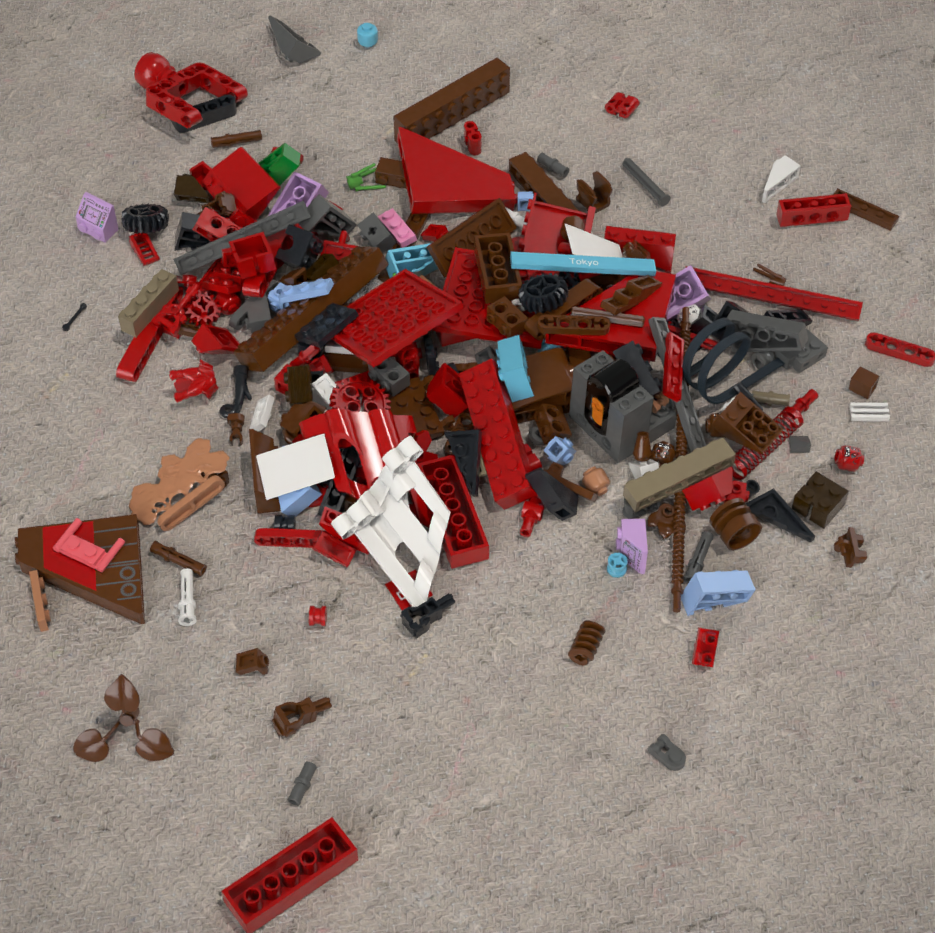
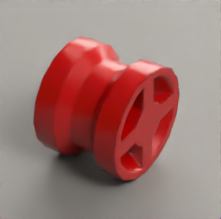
M310 606L309 626H314L315 624L326 626L327 606H321L320 608Z

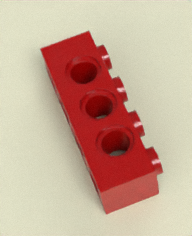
M847 193L784 199L778 201L776 216L780 227L847 221L851 204Z
M205 207L192 230L208 240L214 241L227 235V233H232L243 227L237 226L229 218L220 216L215 210ZM212 224H216L219 228H214Z

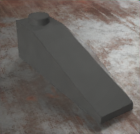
M269 15V22L280 51L285 55V59L290 62L302 63L320 56L321 52L314 45L308 44L302 36L295 33L285 23Z

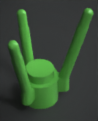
M375 163L346 176L349 188H355L356 192L360 190L383 189L386 186H360L363 184L362 177L375 172L376 168H373L376 166Z

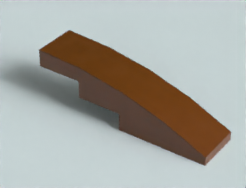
M650 275L629 280L625 288L615 290L613 297L602 300L600 307L613 315L622 313L649 297L662 286V282Z

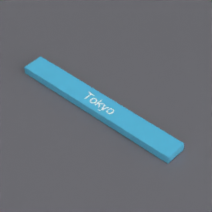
M511 252L510 254L511 269L638 276L656 275L654 259Z

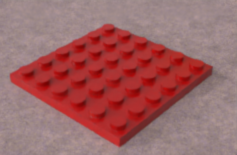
M455 247L443 291L462 301L464 308L456 315L446 319L441 325L434 327L432 331L495 342L507 339L505 335L500 333L498 328L487 320V306L492 303L485 304L474 250ZM519 269L522 284H524L525 280H530V277H536V275H542L543 273L545 275L549 273L555 275L560 272ZM522 311L528 319L535 315V312ZM526 331L519 335L524 347L541 349L543 340L538 341Z
M404 269L346 306L357 310L359 316L335 335L332 340L374 368L382 364L390 356L397 354L402 348L411 345L419 337L426 335L434 327L441 325L446 319L456 315L464 306L462 301Z

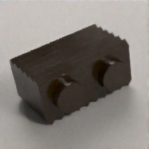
M310 366L287 367V373H284V382L288 384V391H285L286 402H289L292 407L294 404H304L313 401Z

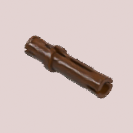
M261 130L231 135L227 133L224 136L211 137L212 148L221 146L231 147L234 144L262 140Z
M154 541L150 547L151 553L164 558L166 562L171 561L185 569H191L193 573L200 577L206 572L207 565L177 552L174 547H167L158 541Z

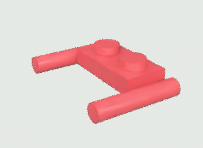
M76 518L54 545L53 549L102 573L125 544V541L122 538H118L108 553H106L105 549L73 535L82 524V521Z

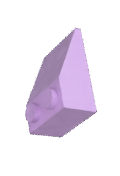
M294 171L268 216L303 200L308 207L318 194L326 198L329 192L322 184Z
M691 265L676 273L675 289L666 322L676 318L683 307L693 304L700 307L711 300Z

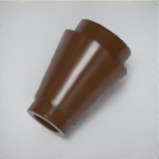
M641 431L637 433L633 450L634 458L637 461H648L652 455L648 432Z

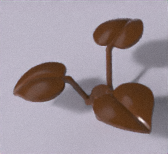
M123 674L119 675L106 689L104 694L105 703L110 709L114 711L122 710L117 723L103 738L96 729L83 731L77 737L73 746V751L77 756L91 762L102 761L109 753V745L105 741L122 724L127 727L135 725L136 735L139 739L135 749L142 758L150 761H160L172 756L175 752L167 735L159 729H147L141 736L140 721L137 719L140 713L138 708L140 697L134 685Z

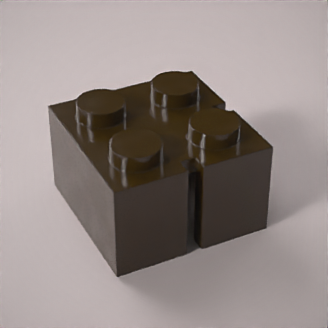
M816 471L806 482V485L804 484L795 494L792 510L806 518L809 514L810 506L813 505L809 520L825 529L846 504L849 491Z

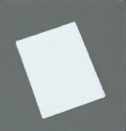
M565 224L572 254L623 258L619 244Z
M324 434L256 456L266 500L335 478Z

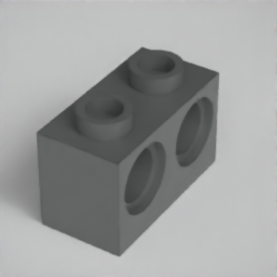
M391 356L374 368L368 364V375L371 380L380 384L381 388H385V392L392 396H395L410 385V373Z

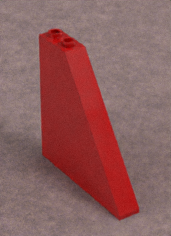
M398 127L397 144L412 214L478 212L498 198L501 199L506 208L514 211V206L518 202V196L514 193L515 184L511 180L509 173L403 127Z
M656 271V275L651 277L662 282V286L639 304L622 312L624 314L644 316L645 322L643 327L611 323L610 330L606 335L546 334L545 343L594 352L604 350L607 354L614 355V350L634 341L635 345L640 344L644 352L641 355L643 360L655 362L658 349L648 320L652 317L667 319L675 289L676 274ZM629 275L580 307L606 311L600 307L602 300L613 297L615 290L625 288L627 281L642 276ZM561 322L559 324L561 327L564 328L569 326L567 322ZM586 323L578 324L581 328L588 327Z

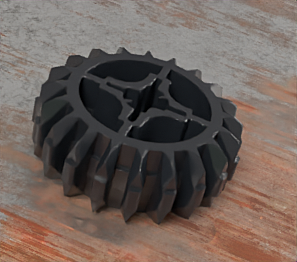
M142 203L125 208L122 211L121 222L125 230L141 234L155 233V231H161V229H165L168 226L169 214L168 210L161 205Z
M543 273L542 275H536V277H530V280H525L518 294L519 301L524 310H528L529 313L535 312L537 314L542 312L544 314V312H551L553 309L557 310L558 306H563V303L567 302L569 292L563 277H559L558 274L552 275V273L545 275Z

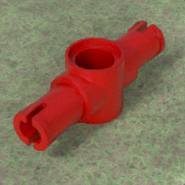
M538 495L524 502L521 513L523 523L520 529V534L524 537H530L534 525L537 521L541 522L545 505H543Z

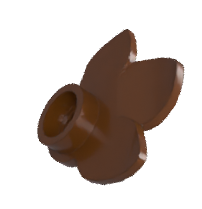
M668 503L662 504L658 511L651 513L648 517L647 526L657 527L663 539H667L674 531V506ZM664 510L669 511L671 514H666Z

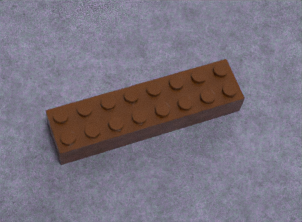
M496 57L394 115V141L397 143L398 127H403L430 139L476 111L481 110L488 104L505 96L510 92V67Z

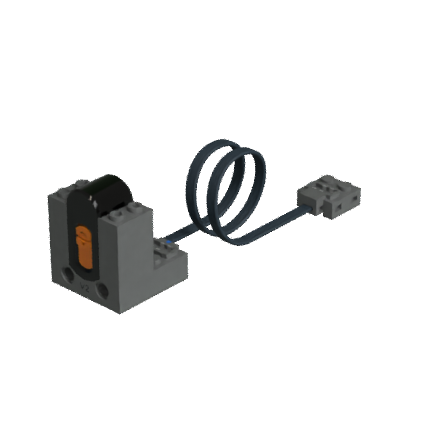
M728 318L718 319L704 327L691 341L683 360V376L686 382L692 388L699 390L701 396L711 404L723 403L737 395L732 390L734 386L719 395L711 397L707 396L706 389L727 377L741 363L751 345L750 337L744 332L735 333L736 326ZM727 326L721 340L705 357L692 365L693 358L701 344L712 333ZM807 329L809 340L803 350L774 351L775 360L741 382L748 388L781 366L786 370L793 366L798 373H801L826 357L828 347ZM742 340L739 349L730 361L707 379L713 363L721 353L732 344ZM604 350L574 367L569 416L617 463L633 454L638 432H648L651 443L675 428L677 413L671 408L669 403L661 406L657 413H653V399H657L652 397L640 385L634 368L625 360L619 358L613 360ZM699 372L698 383L692 382L691 377Z

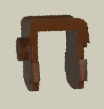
M598 171L592 173L594 189L582 179L577 180L579 194L576 195V201L581 203L587 211L589 206L596 207L595 213L610 206V195L613 190L609 181Z

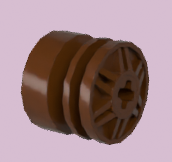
M741 498L731 499L720 505L712 513L709 523L716 533L720 535L726 547L732 551L746 547L762 531L761 523L751 513L750 508Z

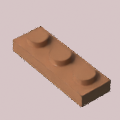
M37 570L30 571L29 575L37 622L40 631L43 632L49 630L48 622H51L50 612L45 610V605H48L47 595L42 592V589H45V582L43 577L39 578Z

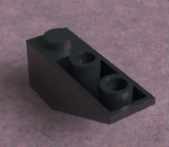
M540 467L525 474L526 479L550 513L561 521L577 515V494Z

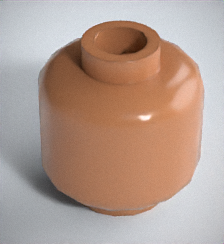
M594 466L583 473L582 483L587 490L598 494V496L608 491L607 487L610 485V479L602 468Z

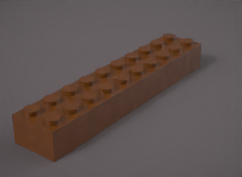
M357 246L351 250L352 253L341 258L339 264L327 270V274L318 278L332 279L334 285L329 294L289 302V306L278 311L277 316L266 321L264 327L253 332L247 341H243L238 345V348L233 353L240 364L246 366L250 371L264 372L299 342L295 334L303 326L307 325L316 315L324 311L328 305L332 303L344 304L389 265L380 248L371 246Z

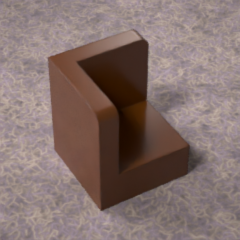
M859 367L851 377L849 390L869 399L877 388L880 376L863 367Z

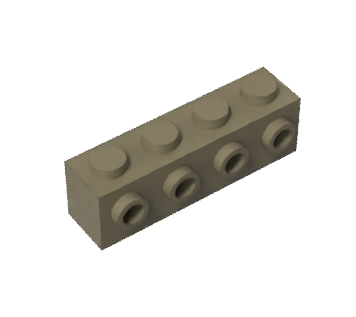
M161 269L153 276L152 280L142 288L141 292L131 300L130 304L119 313L118 319L121 331L137 337L154 316L162 310V307L179 291L176 275Z

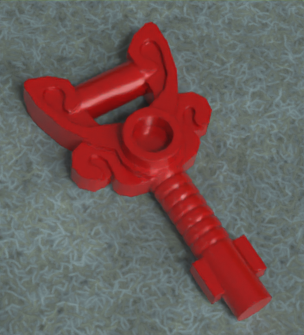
M196 283L192 287L189 286L185 291V296L178 304L164 305L162 307L163 311L154 316L151 320L152 323L157 326L161 324L170 329L173 336H177L181 323L187 322L184 308L192 297L195 298L198 295L200 286ZM167 317H173L175 319L174 323L168 320Z

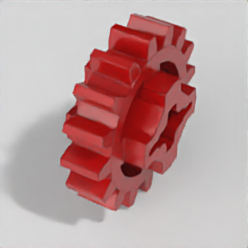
M199 291L198 295L195 298L192 297L185 306V316L190 318V324L196 322L198 327L199 324L208 323L212 326L213 322L217 323L221 315L220 310L222 306L218 304V299H213V294L208 296V292L201 294Z

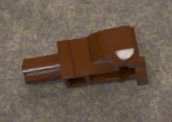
M225 191L215 195L214 201L202 205V211L197 213V215H201L204 208L207 207L208 209L215 210L220 216L229 218L236 209L235 198L232 194Z
M308 697L298 703L286 702L276 706L272 722L278 736H285L286 738L295 734L296 730L301 726L316 721L317 713L332 708L330 698L324 697L312 702ZM299 715L300 718L297 721L289 722L288 718Z

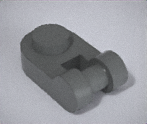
M661 734L657 738V742L655 744L652 743L647 748L654 758L670 770L678 771L685 766V753L673 744L665 734ZM662 748L667 750L665 754L661 751Z

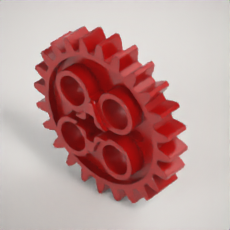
M357 376L355 381L349 377L348 382L343 379L341 384H336V388H333L330 395L329 407H332V409H347L350 412H360L361 407V412L375 409L390 410L391 401L388 400L389 394H384L386 389H379L380 384L373 385V380L367 382L366 377L363 378V381H360Z

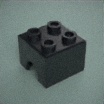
M289 224L285 234L293 237V246L288 250L279 248L275 257L287 266L295 269L304 267L307 271L316 261L318 254L322 253L324 248L323 241L312 232Z

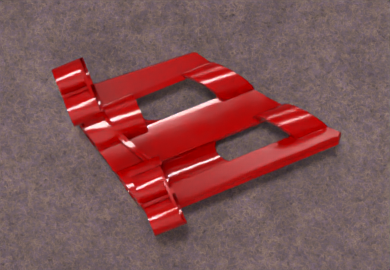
M330 409L324 414L315 415L299 423L303 440L320 434L325 435L335 478H333L335 486L339 492L349 494L356 500L365 491L369 490L378 479L381 470L386 465L382 457L393 448H396L405 438L417 433L413 416L393 415L390 410L375 409L368 412ZM351 446L356 448L367 485L356 483L347 477L340 449ZM413 488L409 491L413 504H409V508L422 525L430 528L433 517L431 509Z

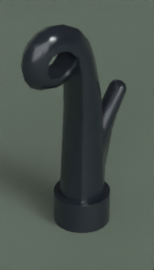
M236 365L233 368L235 401L234 405L225 404L220 407V415L224 418H227L228 414L240 412L244 396L249 401L252 400L247 385L248 368L244 365Z

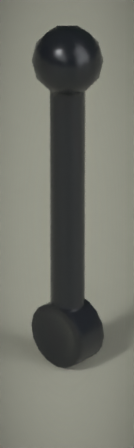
M81 303L80 308L69 322L63 324V331L70 330V325L82 310L87 308L85 303Z

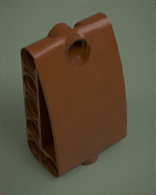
M554 348L526 356L527 374L530 376V386L534 396L515 402L511 401L517 423L535 420L533 415L542 403L559 405L562 407L564 414L569 413L574 366L569 364L564 349Z

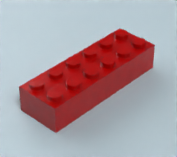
M454 454L417 463L422 473L451 512L442 542L451 569L488 560L489 544Z
M331 817L223 889L221 892L224 903L245 932L253 933L358 861L357 848L333 817Z

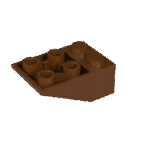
M741 392L711 424L725 438L760 454H763L784 430Z

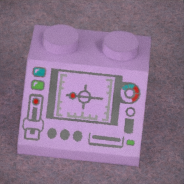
M85 192L76 214L77 227L81 232L87 233L95 239L106 243L119 230L114 205Z
M621 519V527H617L616 550H620V553L627 557V564L640 574H645L648 554L645 519Z

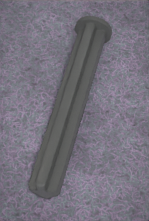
M625 158L622 165L658 201L661 207L667 205L671 197L665 194L630 158Z

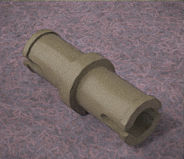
M752 391L753 397L759 403H768L769 406H772V404L789 406L790 394L773 393V391Z

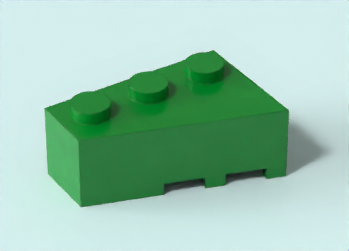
M284 143L258 164L280 186L299 167L301 153Z

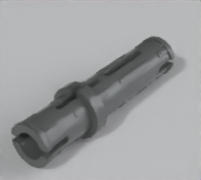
M703 531L693 558L688 562L689 568L684 577L687 583H689L695 573L703 570L704 559L714 538L711 532Z

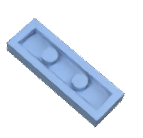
M321 278L314 282H303L294 286L288 285L282 289L278 299L283 304L327 295L334 283L331 278Z

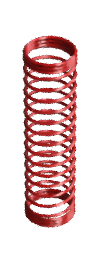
M787 406L780 414L773 418L777 424L780 423L784 426L788 433L782 431L784 437L779 434L780 440L776 438V444L773 442L771 444L772 447L769 446L768 450L764 452L765 454L761 455L758 453L760 457L752 449H750L751 451L747 450L745 446L739 449L736 453L737 456H735L738 459L735 458L734 463L743 472L744 476L739 475L732 467V477L744 480L747 474H750L755 467H758L759 463H762L770 453L774 452V449H777L782 442H785L797 428L803 425L801 413L794 407ZM786 412L792 413L798 419L799 425L790 416L786 415ZM782 420H784L791 427L792 430L787 428ZM748 452H750V453L756 458L757 461H755V460L749 455ZM744 455L751 460L753 465L746 460ZM740 459H742V460L748 465L749 468H747V467L741 462Z

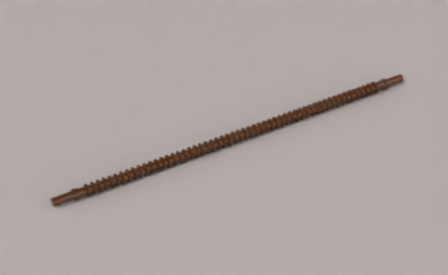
M689 307L682 308V321L680 322L681 331L679 332V337L684 339V356L690 345L691 332L689 331L691 327ZM677 414L676 424L677 450L675 458L687 454L688 444L679 414ZM682 490L674 494L673 574L671 580L673 588L671 593L673 594V612L676 613L681 611L682 584L684 583L683 554L685 551L683 549L685 548L684 520L686 518L684 515L686 514V497Z

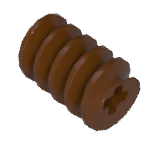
M590 620L583 621L568 652L569 658L582 666L587 665L588 661H593L597 648L603 639L602 635L606 632L605 628Z

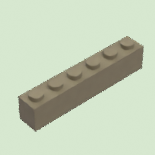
M724 438L712 440L708 445L696 448L685 456H679L673 462L665 463L652 472L648 471L635 480H629L624 485L623 496L636 513L734 465L736 453Z

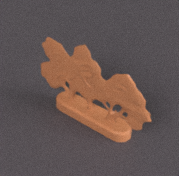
M202 438L194 440L187 447L184 458H179L175 454L162 456V468L158 472V477L161 479L158 484L144 483L133 487L132 499L129 503V508L132 511L131 515L137 514L138 521H141L144 525H151L156 520L158 512L165 511L157 520L158 526L163 531L173 529L223 490L225 483L219 476H211L210 478L208 476L212 473L225 471L230 457L223 450L210 453V440H203ZM195 482L201 483L198 487H196L193 491L189 493V490L192 488ZM178 493H183L185 497L172 506V498ZM162 502L166 507L161 506V508L155 507V504Z

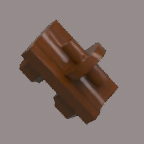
M849 527L847 533L838 537V541L833 545L834 550L841 552V555L844 556L846 567L851 568L855 563L863 564L867 559V552L859 550L864 542L863 535L856 534L853 527Z

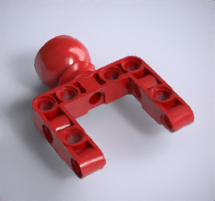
M149 52L141 57L135 67V80L141 87L146 89V106L186 128H190L203 120L201 113L196 108L180 98L200 87L217 97L232 95L235 97L236 103L248 96L245 86L205 63H194L176 72V69L170 65L163 55Z

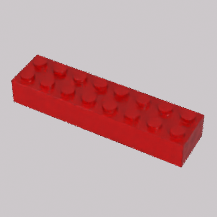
M491 358L459 373L474 430L482 432L481 454L494 500L505 510L537 496V493L525 477V474L532 470L505 381L500 380L498 364Z

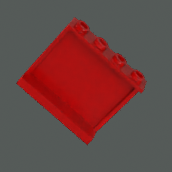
M534 193L533 200L529 199L527 209L530 212H526L524 222L527 225L523 224L521 235H524V238L520 237L518 248L521 249V252L558 254L560 243L569 242L563 239L560 233L563 220L572 215L578 216L585 223L584 231L591 233L596 207L589 206L587 213L535 201L537 193Z

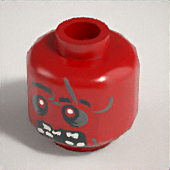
M844 445L836 450L834 463L837 464L840 470L854 472L858 470L859 466H863L864 455H862L858 447Z

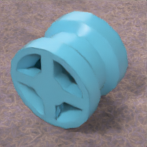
M619 552L611 554L607 565L609 575L615 578L624 576L627 571V557Z

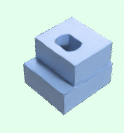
M518 192L517 211H530L527 209L529 199L533 200L532 192Z

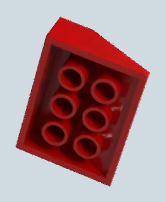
M239 147L210 169L201 182L214 198L215 195L224 191L232 194L235 198L236 208H239L256 221L281 188L243 147Z

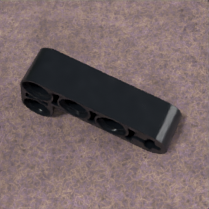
M224 95L194 105L193 107L201 113L203 120L190 128H186L172 120L171 122L178 132L185 133L233 117L237 113L235 97Z

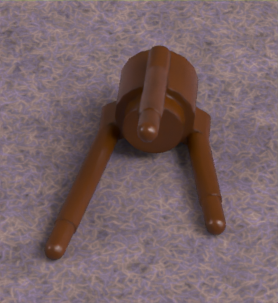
M757 264V267L762 270L753 268V271L770 278L769 283L785 285L787 278L782 277V275L773 272L761 264Z

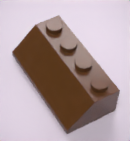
M249 429L257 513L279 512L281 508L278 497L266 500L256 458L259 454L278 449V446H274V439L254 429Z

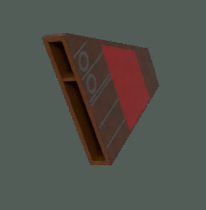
M137 514L84 520L73 534L105 549L106 553H108L118 538H122L125 541V544L102 573L53 549L72 522L18 529V537H15L16 549L18 548V553H15L16 565H20L23 573L29 575L30 571L37 570L39 578L43 577L44 582L139 624H145L140 530Z

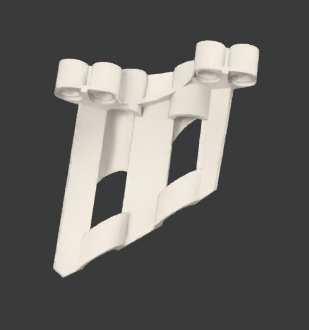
M409 436L382 457L386 465L381 470L378 479L345 513L336 517L331 522V525L343 540L355 534L410 605L418 607L428 599L451 512L415 463L424 451L414 438ZM413 488L434 513L429 533L409 508L408 491ZM401 542L406 544L420 562L415 582L395 557L397 546Z

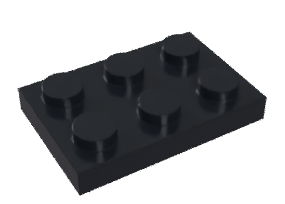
M332 303L319 315H316L307 325L303 326L295 334L297 341L321 348L359 315L355 309Z

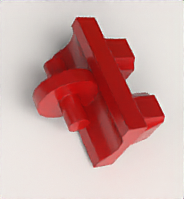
M698 627L692 664L713 667L719 637L718 630Z

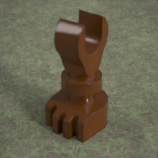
M231 413L227 416V422L231 426L232 431L230 435L232 446L233 440L236 438L240 439V445L243 444L241 431L245 416L240 413Z

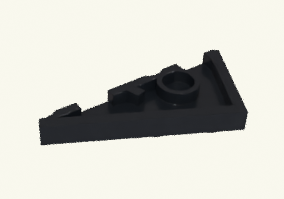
M428 331L426 335H423L428 376H435L436 370L439 369V361H436V358H438L437 347H434L431 331Z
M480 430L445 432V437L450 443L451 451L456 457L458 467L467 482L468 490H470L473 497H478L482 432Z
M774 488L746 503L751 513L756 517L808 542L814 541L815 535Z

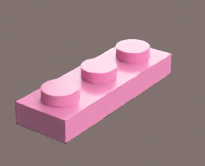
M393 208L378 216V219L401 248L417 241L416 235Z

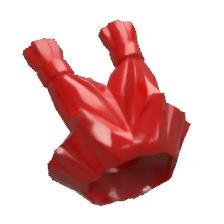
M201 359L198 367L169 371L170 379L172 381L176 380L174 386L178 392L174 393V399L177 403L200 394H204L210 400L218 390L213 366Z

